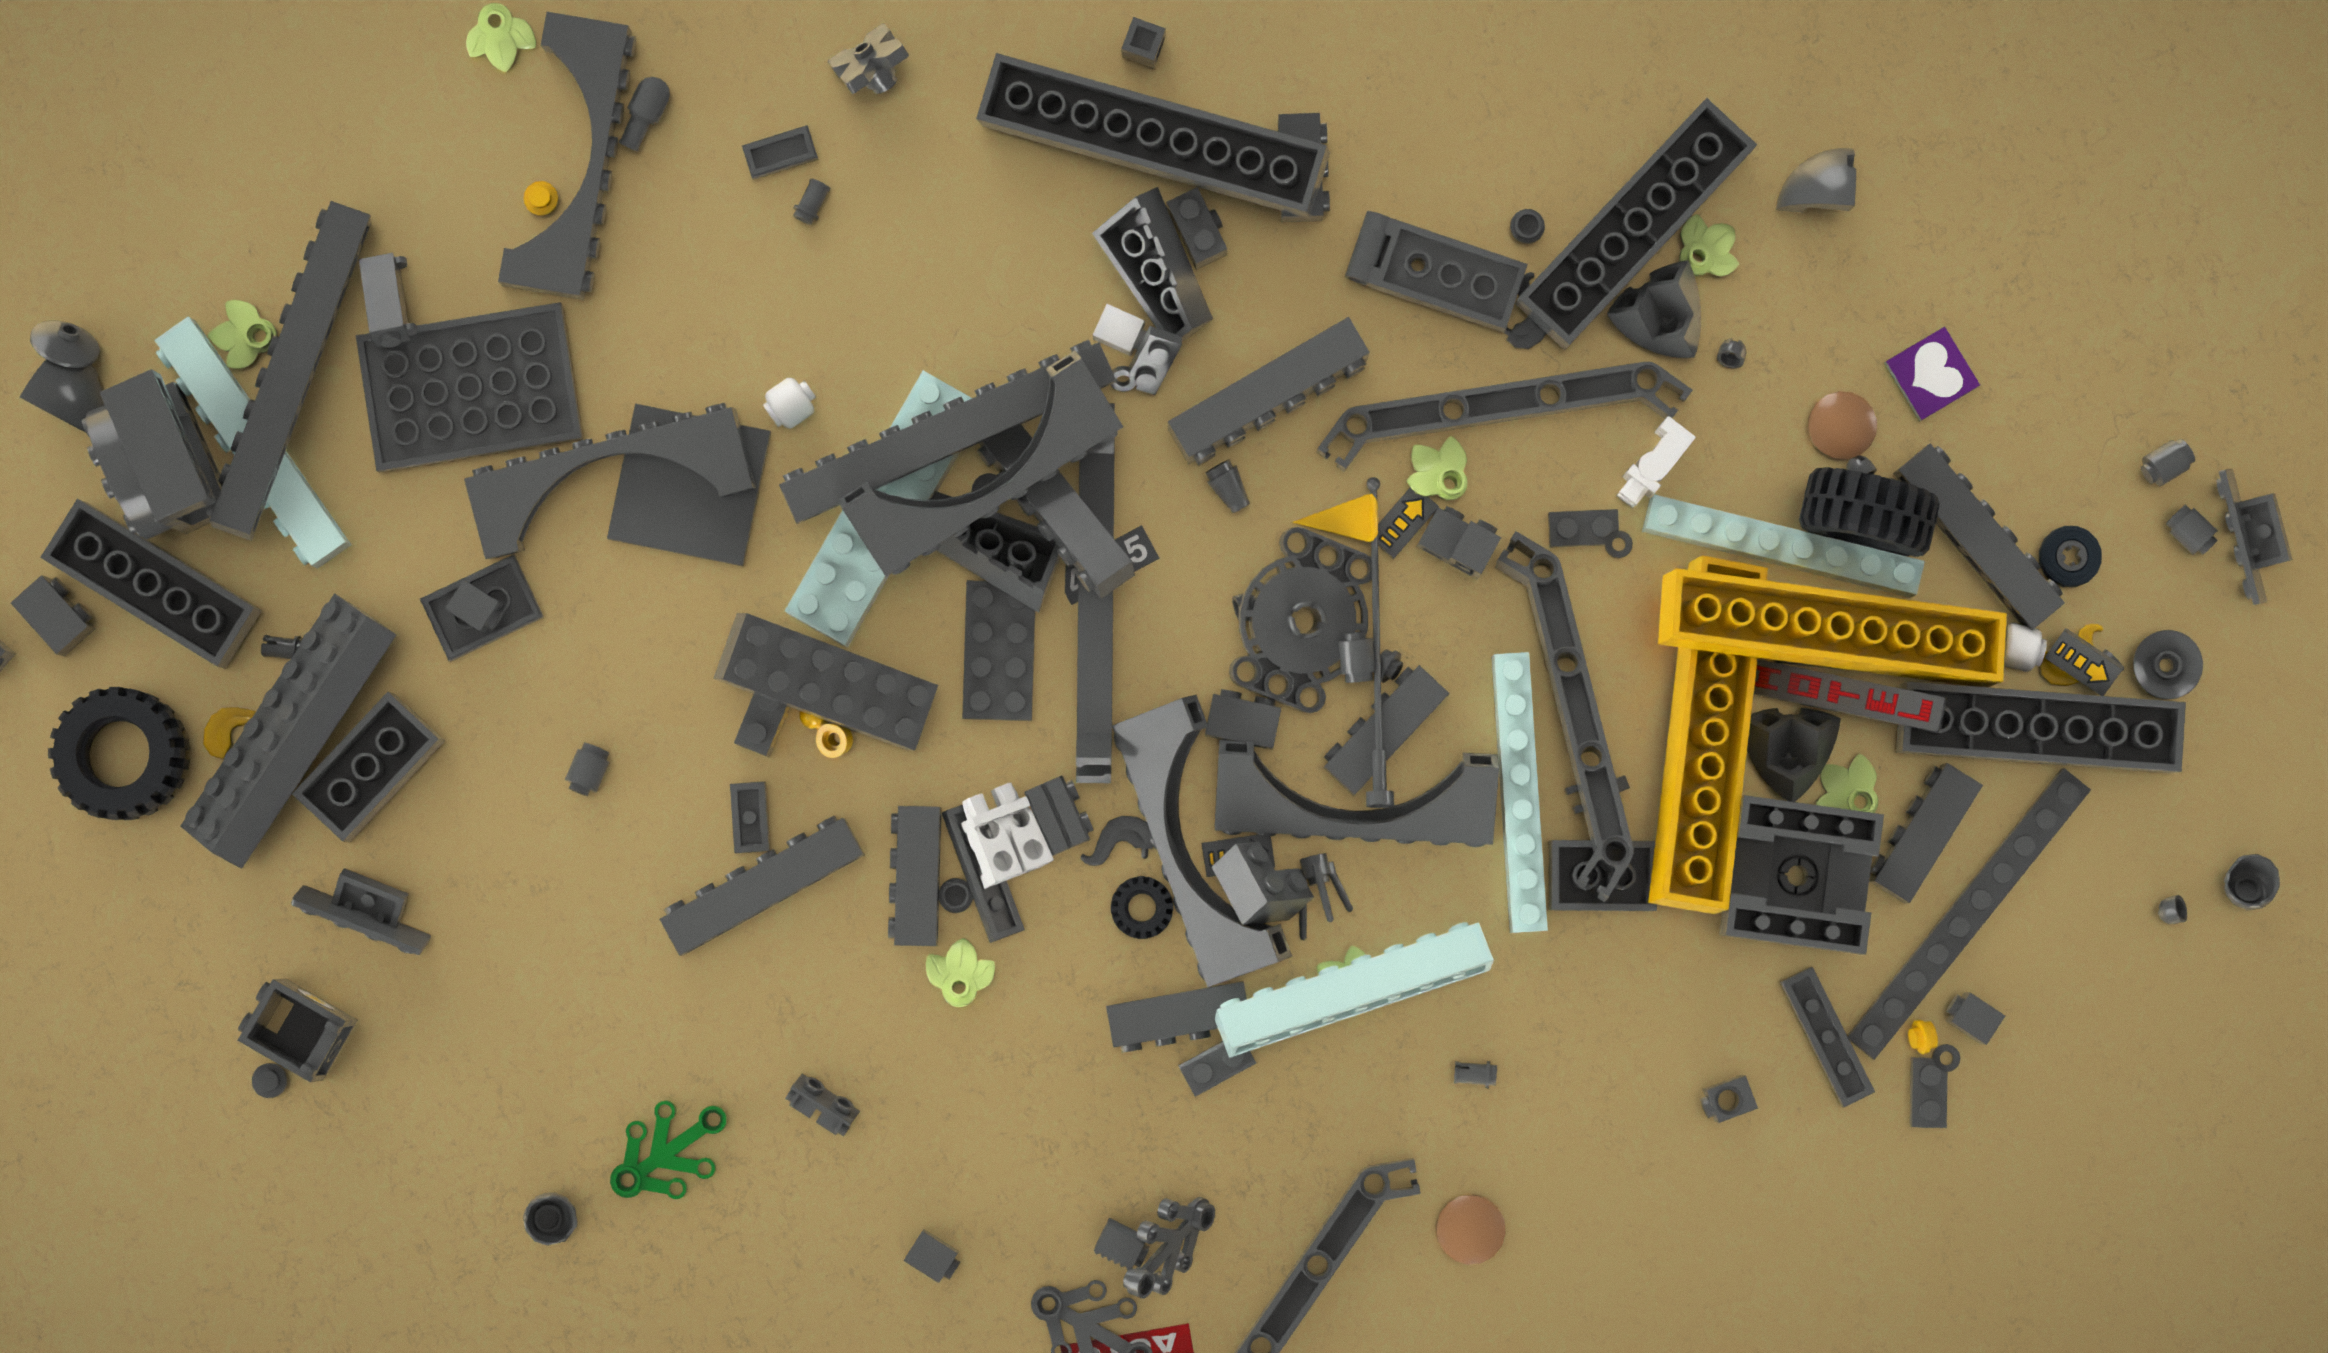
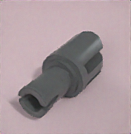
M647 77L638 84L627 107L630 110L629 114H631V117L618 143L638 152L650 124L659 123L670 98V89L662 79Z

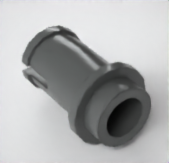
M810 179L799 205H794L793 207L795 210L793 216L803 223L812 225L814 220H818L819 216L817 213L831 188L816 179Z
M264 635L263 642H267V644L262 643L261 654L263 657L291 659L301 645L302 638L295 636L294 639Z
M1455 1061L1454 1084L1485 1085L1487 1089H1489V1085L1496 1086L1497 1065H1491V1061H1487V1064Z

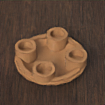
M1838 391L1824 396L1815 404L1809 416L1808 430L1810 441L1821 453L1833 459L1847 460L1861 455L1871 446L1876 436L1877 419L1873 408L1864 398L1852 392Z
M1461 1195L1449 1202L1441 1211L1436 1225L1437 1240L1443 1251L1454 1261L1467 1265L1483 1263L1494 1257L1502 1247L1506 1234L1504 1218L1498 1207L1488 1199L1476 1195Z

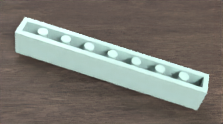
M188 316L155 339L160 348L156 351V354L168 369L173 366L180 376L175 380L187 397L192 394L199 404L195 407L196 412L205 424L208 425L212 422L219 432L214 437L227 453L231 450L237 431L242 433L244 431L247 420L243 419V415L250 398L198 323ZM286 451L264 508L271 507L277 516L273 522L284 537L290 535L297 544L293 551L304 565L310 563L311 566L318 569L352 544Z
M1655 494L1649 500L1642 532L1908 598L1917 595L1925 563L1923 560Z
M1529 652L1494 654L1491 659L1510 933L1548 931Z
M1467 922L1459 923L1451 927L1448 933L1436 936L1435 933L1426 934L1418 938L1415 944L1406 947L1403 944H1396L1385 949L1382 955L1371 958V955H1363L1354 959L1351 962L1352 965L1340 969L1336 965L1321 970L1318 973L1319 976L1307 980L1304 976L1297 977L1288 981L1286 987L1274 991L1272 987H1268L1255 992L1253 998L1244 1001L1235 998L1222 1003L1216 1011L1215 1022L1229 1058L1490 971L1494 959L1479 922L1468 925Z

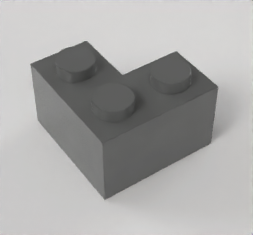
M1446 506L1445 510L1438 507L1416 547L1477 580L1502 538L1495 534L1498 529L1480 519L1478 523L1470 521L1468 524L1462 521L1464 515L1448 506Z
M1260 841L1236 843L1212 866L1242 925L1290 920L1314 898L1299 868L1275 870Z

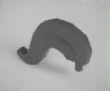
M1534 273L1524 274L1518 292L1519 296L1530 286L1529 281L1535 277ZM1529 317L1523 322L1515 324L1512 330L1506 327L1504 334L1508 335L1506 340L1514 348L1530 349L1541 342L1546 335Z
M1120 816L1110 820L1100 834L1094 854L1091 856L1082 854L1081 860L1090 866L1101 865L1107 860L1116 843L1120 841H1126L1132 844L1134 848H1141V857L1146 859L1148 857V849H1153L1148 823L1133 816Z

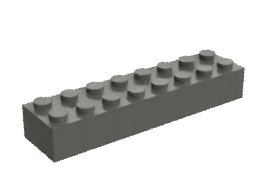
M1706 98L1519 296L1515 305L1561 348L1566 350L1743 162L1757 144Z
M334 593L330 601L323 606L320 616L310 631L302 638L301 645L291 660L284 665L282 673L273 687L265 694L261 705L253 717L245 724L243 732L234 746L227 751L224 761L214 776L208 780L204 791L194 806L186 813L185 820L180 827L210 852L242 869L396 637V634L363 610Z
M1908 681L1900 684L1901 689L1945 697L1947 701L1939 733L1898 725L1896 753L2159 773L2182 772L2186 702Z

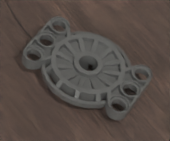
M1294 527L1284 531L1280 537L1279 545L1285 557L1277 559L1262 568L1250 581L1243 594L1239 609V632L1248 655L1233 660L1229 668V675L1233 683L1239 687L1273 699L1298 711L1313 713L1319 711L1326 700L1325 691L1320 683L1330 681L1341 674V667L1331 673L1328 667L1340 660L1338 641L1345 640V633L1355 632V630L1365 632L1367 635L1368 609L1364 594L1358 585L1372 580V560L1370 556L1305 528ZM1293 533H1299L1305 539V547L1299 553L1292 552L1287 544L1289 536ZM1324 546H1330L1336 552V560L1330 566L1322 564L1319 560V552ZM1356 559H1362L1367 564V574L1361 579L1355 578L1350 571V566ZM1289 562L1292 568L1287 569L1285 563ZM1276 567L1277 573L1269 577L1264 583H1261L1260 580L1267 572ZM1346 587H1352L1355 593L1350 595ZM1255 588L1257 592L1252 599L1251 608L1248 610L1249 597ZM1355 601H1358L1361 610V624L1356 623ZM1302 607H1306L1313 614L1314 623L1308 632L1302 634L1297 628L1292 614L1293 612H1298ZM1246 617H1249L1250 639H1248L1246 632ZM1255 646L1259 653H1255L1252 647ZM1242 662L1251 663L1255 669L1254 677L1250 681L1244 682L1237 675V668ZM1319 671L1322 677L1316 679L1313 673ZM1277 674L1283 676L1286 680V689L1278 695L1272 693L1268 685L1270 678ZM1307 687L1313 688L1318 696L1317 702L1312 707H1305L1300 701V694Z

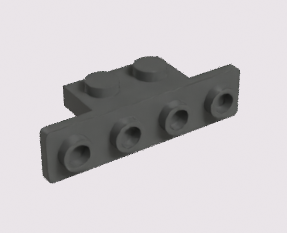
M2233 469L2220 470V479L2216 481L2220 497L2222 499L2226 498L2229 512L2225 513V519L2229 531L2235 533L2238 544L2234 546V554L2238 565H2243L2246 579H2243V589L2248 600L2252 599L2253 605L2266 603L2267 597L2259 569L2293 560L2276 494L2272 493L2241 501Z
M345 868L339 875L333 896L303 885L292 898L291 905L300 908L302 912L308 915H317L332 921L338 927L353 929L365 934L371 940L386 942L396 946L404 953L420 955L431 938L430 934L400 923L408 893Z

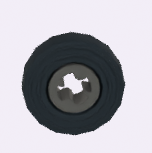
M2063 526L2053 530L2044 538L2039 549V564L2043 574L2062 587H2078L2088 583L2097 574L2102 563V550L2098 540L2088 530L2079 526ZM2074 548L2077 551L2075 557L2078 559L2076 565L2074 562L2067 565L2064 563L2066 556L2062 552L2064 549L2069 551Z

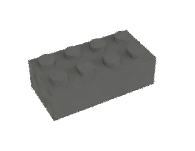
M387 692L292 795L341 841L351 842L445 740L396 694Z

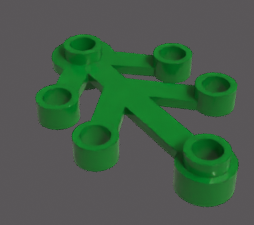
M667 1100L659 1102L654 1109L656 1124L650 1156L639 1164L640 1144L646 1138L648 1128L642 1121H633L628 1124L626 1128L628 1141L624 1163L617 1166L610 1177L613 1191L624 1198L634 1197L642 1190L667 1194L672 1199H680L685 1196L688 1186L682 1178H673L670 1181L648 1177L647 1175L657 1168L693 1173L701 1179L712 1177L716 1172V1164L712 1159L705 1157L695 1160L675 1155L706 1133L716 1134L721 1132L728 1122L726 1112L719 1106L706 1107L699 1115V1122L667 1144L670 1121L676 1115V1106ZM664 1104L669 1105L672 1110L668 1118L662 1117L659 1113L660 1107ZM716 1113L719 1115L720 1123L717 1126H711L708 1123L709 1114ZM633 1125H640L642 1127L643 1134L640 1138L632 1136L631 1128ZM708 1162L711 1165V1172L708 1175H703L699 1171L700 1163ZM626 1173L634 1177V1184L630 1187L625 1186L622 1182V1177ZM673 1182L682 1184L683 1191L680 1195H675L671 1192L670 1187Z

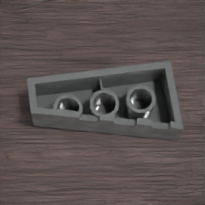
M1158 187L1136 196L1092 233L1156 328L1180 335L1183 341L1194 335L1213 319Z
M934 491L931 500L951 498V496ZM996 512L988 518L982 519L980 517L969 524L970 528L958 537L950 536L940 543V547L937 549L938 552L1038 613L1040 612L1060 560V555L1057 552V549L1060 547L1053 539L1047 541L1037 526Z

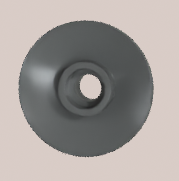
M57 320L44 321L35 325L30 334V342L34 350L46 360L60 366L69 368L87 367L92 365L99 356L100 348L96 339L89 332L72 323Z
M2162 630L2147 636L2139 644L2133 658V671L2139 685L2150 695L2160 699H2176L2188 694L2196 687L2202 675L2203 659L2198 646L2190 637L2178 631ZM2162 659L2168 660L2171 664L2168 672L2160 669Z

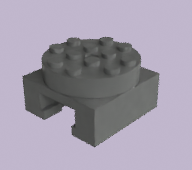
M150 369L99 392L104 405L88 411L85 416L86 418L82 419L83 427L92 443L91 446L87 447V450L96 467L101 466L106 477L101 479L103 488L110 499L115 497L125 513L123 517L129 531L132 534L137 532L139 537L144 539H150L172 528L188 534L210 524L211 517L206 515L209 505L217 502L214 496L219 497L223 484L219 483L220 472L189 401L178 384L171 382L165 385L161 374Z
M1743 795L1741 798L1729 910L1722 912L1719 935L1866 955L1872 912H1865L1872 856H1879L1884 814ZM1792 866L1799 867L1804 874V879L1798 886L1792 885L1788 881L1787 875H1785Z

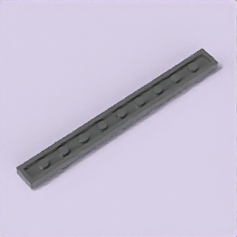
M2061 768L1847 1036L1850 1042L1871 1059H1876L2091 791L2090 788L2065 768Z

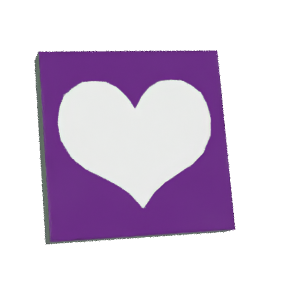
M1945 326L1884 362L1919 421L1980 386V383Z

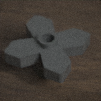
M882 23L867 33L862 43L858 44L855 48L842 50L829 59L828 63L852 94L865 86L867 89H872L875 94H880L895 85L897 77L894 66L906 59L909 54L898 38L895 39L885 23Z

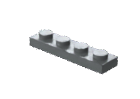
M963 805L942 812L989 942L991 943L1025 930L1007 881L984 889L980 878L982 875L975 852L969 844L967 833L964 832L961 823L967 820Z
M1809 967L1781 981L1780 984L1841 1106L1846 1107L1875 1093L1814 968Z

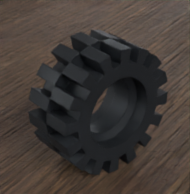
M1137 876L1126 880L1117 888L1111 901V914L1114 923L1123 933L1133 938L1147 939L1160 934L1168 926L1173 914V901L1169 891L1161 882L1151 877ZM1146 894L1154 900L1156 911L1151 919L1141 922L1131 917L1128 905L1135 895Z

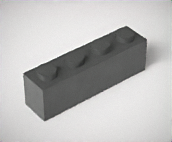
M1420 665L1414 671L1409 666L1394 681L1399 687L1391 696L1386 692L1381 695L1382 750H1386V761L1450 694ZM1375 713L1367 721L1360 717L1347 731L1352 737L1342 747L1337 742L1324 756L1328 763L1323 768L1353 796L1373 776L1372 750H1375Z
M1949 763L1942 764L1940 768L1936 766L1932 768L1924 781V784L1928 786L1922 797L1916 795L1906 810V813L1910 815L1903 827L1900 825L1896 826L1887 841L1891 844V847L1885 856L1879 854L1871 866L1870 872L1873 876L1869 882L1904 904L1912 901L1983 786Z
M898 806V813H892L891 834H897V848H891L890 869H896V883H890L889 903L895 904V917H889L888 938H894V945L938 946L941 807Z
M1244 981L1106 1006L1113 1048L1121 1046V1052L1124 1053L1141 1050V1042L1155 1040L1156 1047L1176 1043L1175 1036L1189 1034L1190 1041L1211 1037L1210 1030L1218 1029L1215 1016L1220 1005L1235 998H1239L1240 1001L1247 1000Z

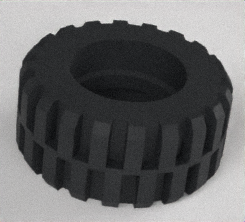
M1816 468L1809 475L1799 522L1802 529L1809 533L1903 556L1919 557L1923 556L1930 549L1940 503L1934 493L1892 478L1889 479L1880 475L1841 468Z
M109 687L106 690L96 689L90 691L89 696L85 698H77L72 702L73 708L70 711L64 710L58 719L62 722L58 729H52L50 738L55 739L53 748H48V759H53L54 767L50 768L52 779H58L60 783L57 787L64 797H69L72 800L71 804L77 809L88 812V815L98 818L135 820L139 819L140 816L151 815L157 812L160 805H167L174 798L172 793L176 788L181 789L185 779L181 778L183 770H188L190 760L186 759V750H190L189 739H185L182 732L185 728L181 720H177L173 715L175 712L167 704L160 702L159 698L131 688ZM117 721L129 722L139 727L145 734L149 745V759L144 772L135 782L122 787L110 786L100 781L93 772L90 763V749L95 736L104 726Z

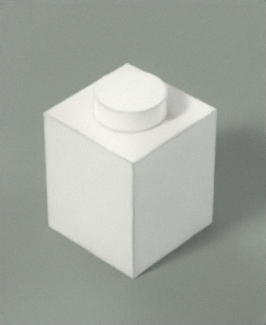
M1106 304L1093 333V340L1131 356L1134 348L1138 349L1147 332L1143 330L1145 320Z

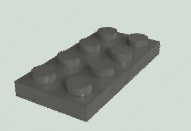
M967 580L962 719L1032 721L1035 610L987 581Z

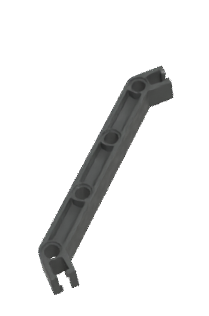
M1639 362L1355 406L1347 409L1317 448V453L1328 459L1331 455L1328 453V447L1339 435H1342L1347 441L1353 443L1351 450L1344 460L1339 456L1335 460L1337 463L1336 467L1345 472L1365 443L1641 401L1664 419L1668 416L1673 418L1678 409L1675 407L1670 409L1656 397L1655 393L1663 385L1680 395L1678 399L1684 402L1693 390L1653 362ZM1642 372L1651 374L1655 381L1654 387L1651 389L1641 388L1637 382L1638 374ZM1546 387L1555 389L1558 393V401L1554 404L1545 403L1541 399L1540 391ZM1449 402L1457 403L1462 409V416L1458 419L1448 418L1443 411L1444 405ZM1359 417L1365 422L1366 430L1361 434H1353L1347 428V421L1350 418Z
M1109 403L1115 412V403ZM1115 438L1105 444L1098 443L1088 449V454L1079 460V496L1113 538ZM1079 578L1076 783H1111L1113 591L1101 599L1094 590L1088 592Z
M1515 531L1510 539L1507 550L1504 549L1498 558L1495 568L1522 583L1527 588L1594 852L1575 885L1587 891L1590 887V884H1588L1590 878L1588 876L1596 866H1601L1604 870L1612 873V878L1607 888L1600 885L1597 889V892H1599L1597 898L1606 903L1632 860L1634 854L1633 844L1561 563L1552 552ZM1516 548L1531 560L1528 566H1523L1507 558V556ZM1538 565L1547 566L1552 575L1548 578H1540L1535 574L1534 568ZM1561 658L1571 659L1575 664V669L1571 672L1562 671L1557 661ZM1585 752H1593L1598 756L1599 764L1588 766L1582 761L1581 755ZM1610 846L1620 848L1623 852V860L1618 862L1611 861L1606 856L1605 849Z
M1413 1158L1369 1165L1357 1174L1234 1353H1253L1251 1344L1259 1337H1264L1270 1341L1271 1349L1268 1353H1280L1385 1200L1421 1194L1417 1179L1411 1180L1412 1187L1390 1189L1389 1172L1408 1167L1410 1173L1417 1172ZM1378 1174L1382 1177L1383 1187L1379 1192L1370 1193L1365 1190L1364 1181L1368 1175ZM1313 1256H1322L1327 1260V1268L1323 1273L1313 1274L1308 1270V1261Z

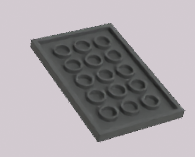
M561 302L417 325V334L410 336L411 341L402 342L400 345L391 348L376 347L370 333L356 335L377 472L583 439Z

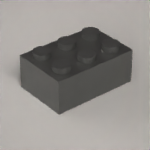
M1591 840L1549 841V910L1657 911V904L1648 903L1655 841H1632L1634 850L1632 860L1606 903L1597 898L1599 895L1597 889L1600 885L1607 888L1612 878V873L1604 870L1601 866H1596L1588 876L1590 878L1588 881L1590 887L1587 891L1575 885L1594 854ZM1610 846L1605 849L1606 856L1611 861L1618 862L1623 860V852L1620 848Z

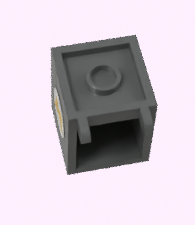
M273 979L271 983L265 982L256 996L259 1004L253 1014L248 1012L238 1027V1031L242 1033L237 1041L309 1082L323 1081L358 1019L288 979ZM284 998L294 1005L278 1033H275L266 1027Z

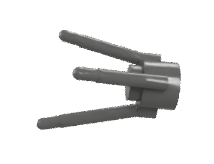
M1327 853L1300 859L1302 869L1299 870L1301 874L1305 877L1306 881L1308 880L1309 886H1318L1327 921L1332 922L1334 920L1325 883L1330 881L1329 876L1346 910L1351 912L1353 907L1336 873L1334 862L1328 861ZM1307 904L1299 911L1300 939L1303 941L1307 938Z

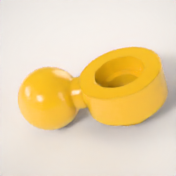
M802 711L799 712L801 723L809 729L817 730L816 745L823 755L829 758H836L846 754L851 749L853 736L850 729L831 722L829 723L826 720ZM835 733L839 735L840 743L836 742Z

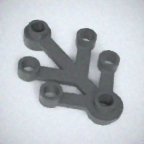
M1198 1197L1186 1206L1180 1205L1177 1201L1164 1198L1158 1206V1217L1169 1222H1173L1176 1218L1183 1219L1184 1221L1177 1229L1159 1227L1158 1224L1147 1220L1140 1224L1137 1231L1138 1240L1148 1244H1153L1155 1241L1164 1243L1141 1268H1131L1126 1272L1123 1286L1129 1294L1139 1298L1148 1297L1152 1291L1166 1295L1172 1287L1174 1270L1186 1273L1190 1269L1199 1231H1207L1215 1219V1208L1207 1199ZM1185 1239L1184 1245H1183V1249L1180 1250V1249H1181V1246H1182V1242H1183V1240ZM1164 1262L1162 1272L1158 1271L1154 1274V1272Z
M1093 1280L1085 1287L1063 1293L1055 1287L1045 1286L1038 1289L1032 1297L1031 1308L1037 1318L1047 1323L1052 1342L1051 1353H1055V1348L1059 1345L1066 1346L1068 1353H1072L1070 1344L1064 1340L1060 1319L1073 1326L1080 1353H1095L1090 1336L1119 1353H1134L1138 1349L1143 1350L1145 1353H1153V1351L1146 1343L1136 1342L1132 1344L1097 1324L1119 1317L1124 1319L1132 1318L1137 1311V1304L1132 1298L1124 1297L1117 1304L1084 1313H1078L1068 1307L1087 1299L1092 1301L1102 1300L1107 1293V1288L1100 1280ZM1093 1284L1102 1286L1103 1293L1100 1297H1093L1090 1294L1089 1289ZM1046 1297L1053 1298L1055 1300L1054 1309H1044L1042 1306L1043 1299ZM1128 1301L1133 1305L1131 1314L1125 1315L1120 1311V1305L1123 1302Z

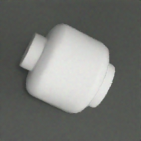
M789 377L767 391L765 395L767 402L763 406L778 427L783 425L791 429L814 413V406L811 401L816 396L805 380L798 384L795 379Z
M2010 623L2006 627L2004 666L2025 672L2031 671L2035 665L2040 666L2047 647V640L2042 639L2041 631L2037 628L2031 630L2022 624Z

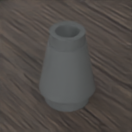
M1229 459L1206 472L1209 479L1207 481L1208 485L1226 506L1230 508L1232 513L1250 504L1237 465L1233 466Z

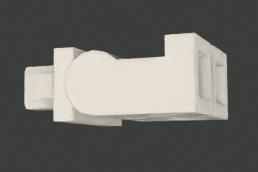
M1670 416L1654 432L1661 438L1651 452L1644 454L1622 476L1627 483L1616 496L1632 508L1638 504L1644 495L1650 498L1661 486L1658 482L1668 474L1696 438Z
M1011 782L991 791L997 805L994 809L989 810L982 793L962 802L967 820L961 823L964 832L967 833L969 844L975 852L982 871L980 878L984 889L1041 868L1054 861L1036 818L1029 808L1030 803L1027 796L1019 798Z

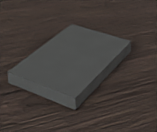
M514 554L420 598L450 662L544 618ZM463 580L504 604L500 609L503 612V616L493 630L488 628L486 633L480 632L445 610V607Z

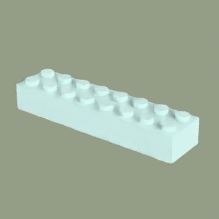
M923 370L891 427L898 425L900 430L913 425L911 419L927 411H930L932 416L945 411L943 404L962 396L965 402L972 398ZM960 452L875 490L907 499L931 500L934 491L938 492ZM843 510L786 607L785 612L848 648L889 575L885 577Z

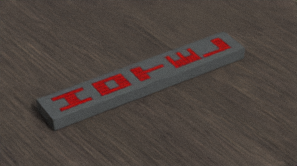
M1757 659L1753 695L1936 733L1940 732L1947 701L1945 697Z

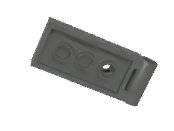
M1367 211L1345 278L1359 284L1368 285L1369 288L1504 333L1528 264L1377 212ZM1420 261L1424 265V269L1415 271L1411 263Z

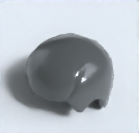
M2259 854L2243 855L2235 861L2225 875V894L2235 906L2245 910L2264 908L2274 899L2279 890V870L2270 859Z
M547 1192L536 1196L530 1201L523 1215L526 1233L535 1242L547 1246L565 1242L573 1233L578 1223L575 1206L566 1196L556 1192Z

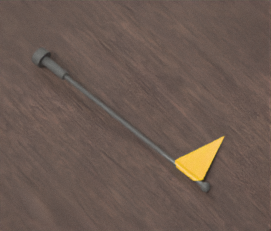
M1371 477L1366 483L1370 494L1291 523L1371 542L1373 646L1375 658V750H1372L1373 791L1366 792V807L1388 808L1394 806V792L1387 790L1386 750H1382L1377 490L1380 487V481L1375 477Z

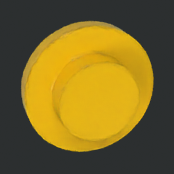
M536 181L526 188L523 199L526 208L531 213L545 216L555 210L559 197L556 189L550 183Z
M1921 1019L1913 1021L1911 1028L1908 1030L1910 1045L1913 1049H1917L1920 1054H1927L1931 1049L1937 1047L1938 1036L1936 1029L1931 1021L1924 1022Z

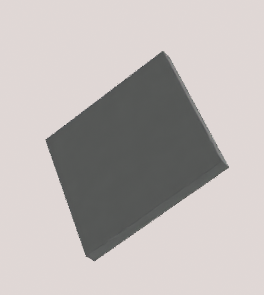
M635 404L629 434L640 432L639 425L648 422L659 421L660 426L673 423L672 416L682 413ZM741 425L757 489L728 497H719L717 488L705 478L672 460L655 455L624 454L607 539L744 566L771 431Z

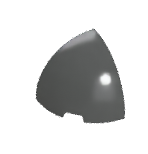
M1830 149L1815 154L1802 162L1785 181L1777 200L1776 210L1803 213L1808 207L1850 211L1855 206L1856 168L1853 167L1854 149Z
M1688 260L1654 270L1649 274L1650 281L1636 289H1633L1631 286L1628 287L1610 307L1607 313L1608 317L1616 328L1634 343L1647 350L1669 357L1695 358L1701 332V306L1696 279Z
M45 360L20 395V398L85 433L82 419L86 418V413L104 405L99 393L101 392V386L97 377L98 373L93 365L82 368H69Z
M1778 708L1755 712L1751 714L1747 752L1764 781L1782 798L1795 802L1812 786L1825 767L1837 739L1841 718L1809 708H1801L1797 715H1783L1779 712Z

